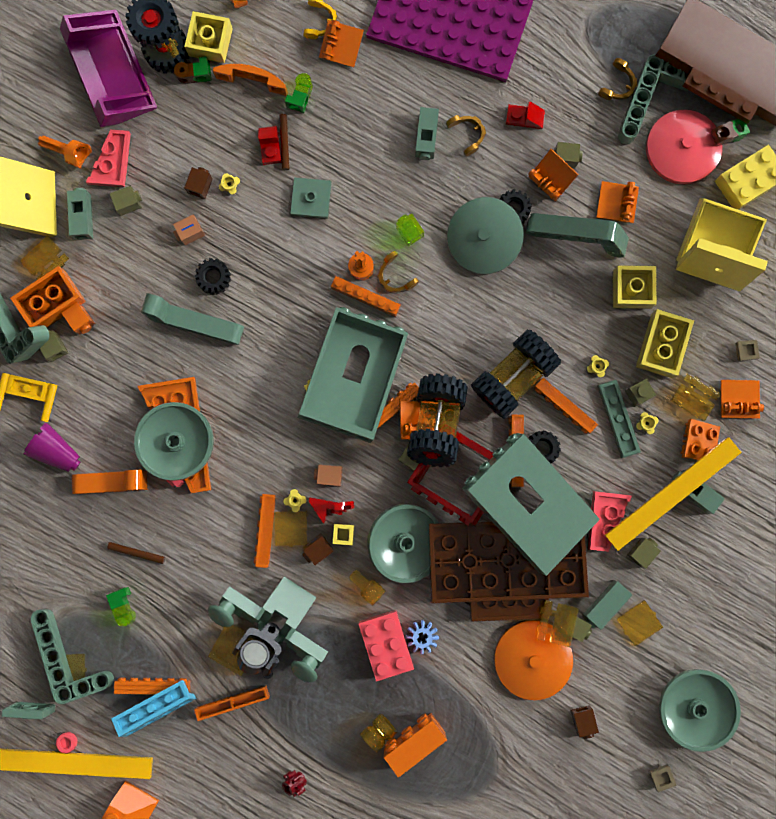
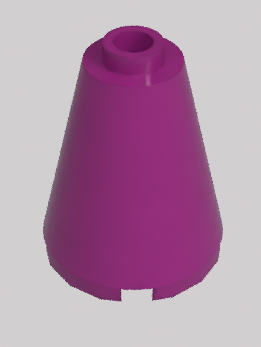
M46 422L40 428L42 430L41 433L35 434L28 443L23 455L66 472L70 470L75 471L81 463L78 460L80 456Z

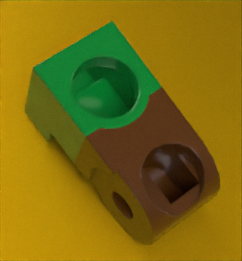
M207 56L199 57L200 62L187 64L180 62L176 64L174 73L178 80L183 84L212 81L210 62Z
M739 119L727 122L711 131L717 146L732 141H740L750 133L747 124ZM738 124L741 125L742 132H738L736 128Z

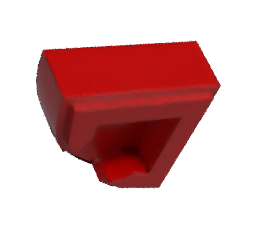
M354 501L333 503L335 511L355 508Z

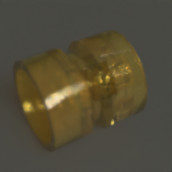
M381 713L372 721L373 726H366L360 732L363 740L377 753L384 747L385 739L391 740L397 734L396 728Z

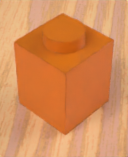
M78 302L62 312V315L73 331L78 334L89 332L92 329L91 326L95 324L85 308Z

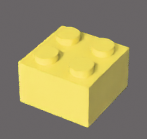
M193 11L184 46L188 55L195 58L207 56L210 61L225 63L233 30L230 19Z
M617 266L613 270V308L651 309L657 304L656 266Z

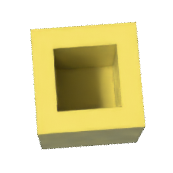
M334 524L333 544L353 545L355 525Z

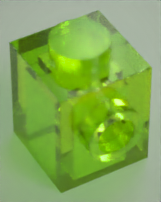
M412 213L408 216L405 214L397 220L396 229L408 247L424 237V230Z

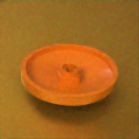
M526 620L512 625L502 634L495 648L494 665L500 681L511 693L527 700H542L555 695L566 685L573 668V654L566 637L553 625L539 620Z

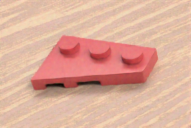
M110 129L101 148L102 152L98 161L94 163L91 176L87 178L86 183L88 185L125 188L131 136L129 131Z
M593 491L591 510L600 520L589 530L588 550L609 552L612 544L605 534L620 523L621 518L624 517L625 508L632 498L631 495Z

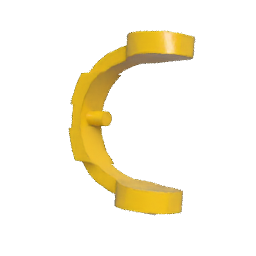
M308 0V5L324 8L330 13L332 19H327V22L328 20H337L336 11L330 5L324 3L323 0ZM304 29L303 36L308 39H317L318 36H324L325 30Z

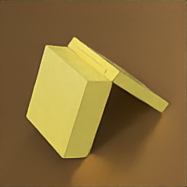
M0 157V226L48 237L56 236L55 172ZM25 193L29 195V200L25 198Z
M700 198L678 253L676 270L741 291L766 269L768 261L754 257L753 253L767 219Z

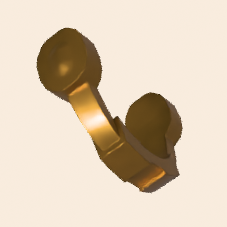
M616 58L613 66L630 77L631 86L626 85L625 88L629 91L624 94H615L607 88H600L598 95L606 100L627 99L637 86V78H635L634 73L628 67V63L623 59Z
M456 115L446 122L448 128L468 121L476 125L474 127L475 131L478 129L480 131V139L464 150L465 156H470L479 149L478 146L486 135L485 126L482 125L481 120L476 116L460 117Z
M396 251L391 252L384 258V263L378 275L380 283L391 293L404 290L409 291L419 283V280L414 278L402 287L392 288L387 285L391 282L389 279L384 281V270L398 256Z

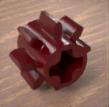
M294 770L283 776L286 781L282 783V788L287 795L295 797L306 791L303 786L306 785L307 781L301 772L298 771L296 773Z

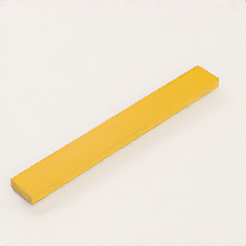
M727 437L606 533L605 536L616 550L619 551L742 452Z
M0 748V770L138 779H150L152 777L153 757Z

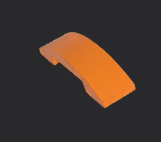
M225 64L213 68L216 79L234 83L235 76L265 83L269 92L284 96L288 94L286 85L278 77L264 69L246 64Z

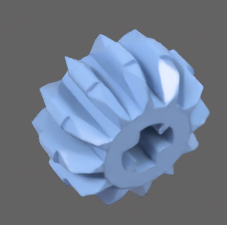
M421 620V626L419 627L416 621L413 622L416 629L408 627V631L412 634H407L406 639H413L407 643L408 647L415 644L413 652H416L419 647L420 654H424V648L430 653L431 648L429 645L437 646L432 640L439 639L438 635H432L437 632V628L429 630L432 623L429 622L425 627L424 620ZM423 632V635L427 634L425 637L426 641L424 642L421 639L418 641L419 633Z

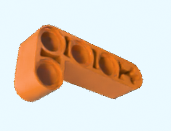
M146 470L72 475V494L148 490Z

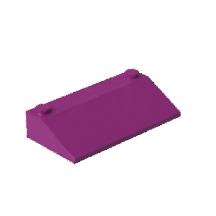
M117 10L63 15L60 31L100 127L120 124L157 109L155 100Z

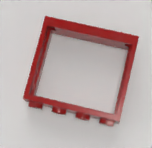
M446 424L440 429L439 432L444 431L447 432V435H453V438L458 439L459 444L489 461L493 457V452ZM418 464L407 482L412 486L410 490L418 495H421V493L427 495L426 500L434 505H437V503L443 505L442 510L448 514L453 515V513H456L460 516L458 520L464 524L469 525L472 523L476 525L484 512L477 507L473 515L470 516L420 485L419 483L431 465Z

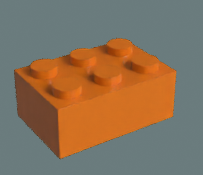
M59 266L10 298L29 327L39 325L49 327L64 317L62 312L76 302L81 305L86 302L67 272Z
M432 713L429 715L423 714L417 719L418 723L412 728L411 726L406 727L401 732L402 735L397 739L392 738L385 744L384 759L398 778L447 741L445 731Z

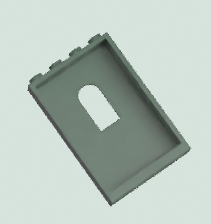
M336 307L297 418L371 443L374 440L408 333L401 327L395 326L393 328L384 321H374L368 319L369 317L364 314L357 315L351 313L345 307ZM358 345L366 347L369 351V359L361 383L342 377L351 350Z
M514 433L507 438V443L502 448L500 447L494 451L493 457L489 461L484 462L479 467L480 471L475 476L472 475L465 481L466 485L462 490L539 573L547 576L600 519L524 434ZM520 476L524 478L544 500L531 514L509 490V483L514 477Z

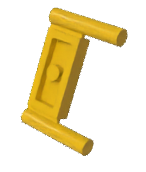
M2 373L0 379V411L5 393L45 402L40 421L48 422L58 385Z

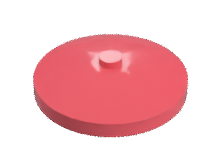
M676 110L662 116L654 124L646 140V155L653 170L663 179L675 184H693L706 178L716 168L722 155V145L717 146L711 134V131L716 128L715 124L705 115L692 110Z

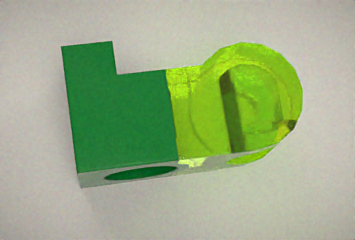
M301 73L295 79L296 87L293 95H287L285 104L286 108L304 113L313 85L311 77L306 73Z
M129 587L106 595L115 621L119 626H128L136 619V613L130 608L127 595L131 594Z

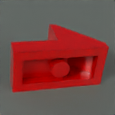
M528 102L527 106L508 104L506 125L543 129L545 110L532 102Z
M277 126L259 128L258 140L261 147L263 165L282 163Z
M309 497V503L323 524L326 523L328 509H331V513L338 515L347 512V510H334L333 503L338 502Z

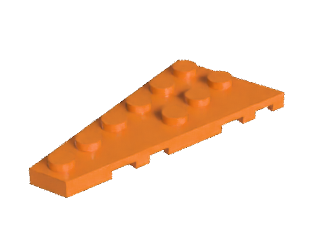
M195 377L137 386L150 410L164 403L179 402L190 405L200 411ZM208 462L197 474L184 479L191 493L212 490Z

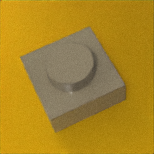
M757 340L736 342L738 361L757 360L760 358Z
M668 764L649 771L657 792L677 786Z

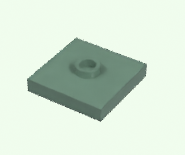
M294 177L291 216L328 219L332 181Z
M16 702L2 710V717L43 719L55 712L56 705L51 703Z

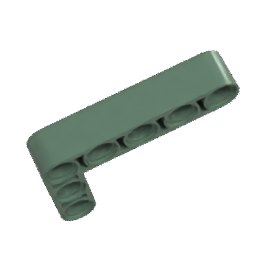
M656 54L649 56L642 68L637 86L618 133V139L622 144H631L639 133L657 81L681 90H688L682 86L686 80L685 77L688 75L684 71L682 72L681 69L679 70L668 64L669 62L656 57ZM644 81H648L650 85L645 84ZM637 97L642 98L644 102L639 101ZM631 114L637 115L638 119L633 118ZM625 131H630L632 135H627Z
M531 213L526 233L534 237L601 244L609 255L618 258L625 257L629 237L620 224L609 220Z
M0 293V351L5 360L10 364L28 360L49 340V331L46 326L39 325L25 328L20 332Z
M149 293L146 294L141 310L143 315L154 322L239 345L244 330L243 325L170 305L162 297Z
M49 609L33 612L31 624L53 698L58 704H66L109 688L113 684L114 676L107 670L74 681L53 612ZM41 613L46 616L44 623L39 620ZM47 632H49L52 637L50 642L46 641L45 634ZM52 651H55L57 654L56 661L51 659ZM57 670H60L63 673V677L61 680H59L56 676ZM101 675L107 680L105 686L99 682ZM82 682L87 684L88 689L86 692L81 690L80 685ZM63 689H66L69 693L67 699L62 696Z

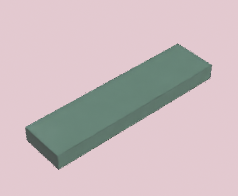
M617 379L598 385L597 387L621 458L640 453L641 451Z

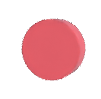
M64 732L56 740V747L61 753H69L77 746V737L71 732Z

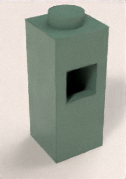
M420 107L415 157H419L421 160L434 159L439 109Z
M74 188L73 191H67L69 236L74 240L93 239L90 193L84 188Z
M682 470L681 472L678 471V472L674 475V477L672 478V480H674L675 478H677V477H678L680 474H682L685 470ZM705 483L686 497L707 514H714L725 499Z
M614 580L583 614L587 618L585 621L591 624L593 629L597 627L602 630L630 599L632 594L618 581Z

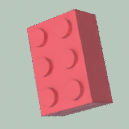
M396 610L359 621L360 631L376 682L414 670Z

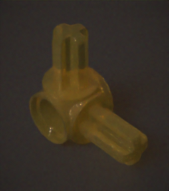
M358 570L353 571L349 576V579L362 590L360 595L372 606L386 592L374 579L369 581Z

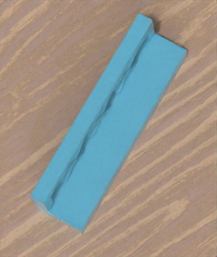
M181 680L111 718L118 737H127L192 702L196 697L194 693H189L185 682Z

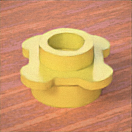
M227 173L224 174L221 184H219L220 191H227L231 195L235 194L240 179Z
M595 355L591 358L592 362L587 367V371L597 374L598 377H603L609 362Z
M646 412L641 413V419L636 424V428L646 431L647 434H653L654 428L659 422L658 418L648 415Z
M292 489L290 495L283 500L284 505L290 506L293 512H298L302 504H305L307 501L306 497L301 496L296 489Z

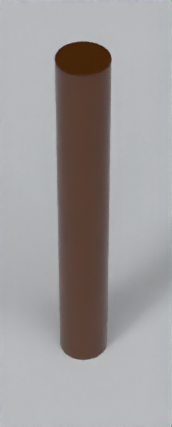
M280 114L282 170H289L287 115Z
M109 542L107 546L108 550L160 564L165 562V557L112 542Z

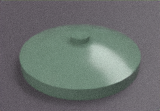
M492 197L476 198L462 205L453 215L447 234L448 246L454 259L465 269L478 274H492L507 268L519 255L524 239L522 222L515 210L504 201Z
M179 402L164 403L151 409L139 422L134 437L135 452L141 465L152 475L172 481L187 479L197 474L209 461L214 445L213 431L206 417L194 407Z
M412 504L392 506L382 512L372 524L367 541L368 554L376 570L384 577L399 583L415 582L429 575V524L439 523L437 519L426 509Z
M692 669L679 673L667 683L659 702V715L667 734L679 745L693 751L706 752L723 746L733 737L740 722V702L735 690L723 677L708 670Z

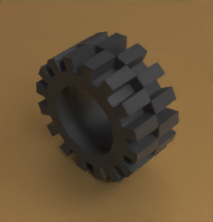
M512 189L511 192L508 190L505 194L501 195L499 200L507 204L517 202L521 207V211L517 215L523 224L531 212L530 198L527 199L526 193L521 194V190L515 192L516 189Z
M209 258V261L205 259L203 264L199 263V268L195 270V279L197 285L205 293L214 295V293L220 294V291L224 292L225 288L229 287L228 283L231 282V274L222 261ZM210 270H217L220 273V278L216 283H209L206 280V275Z
M535 432L528 439L534 446L539 441L547 442L550 450L544 457L550 464L559 457V452L561 451L559 447L561 445L560 441L558 442V438L552 435L553 433Z

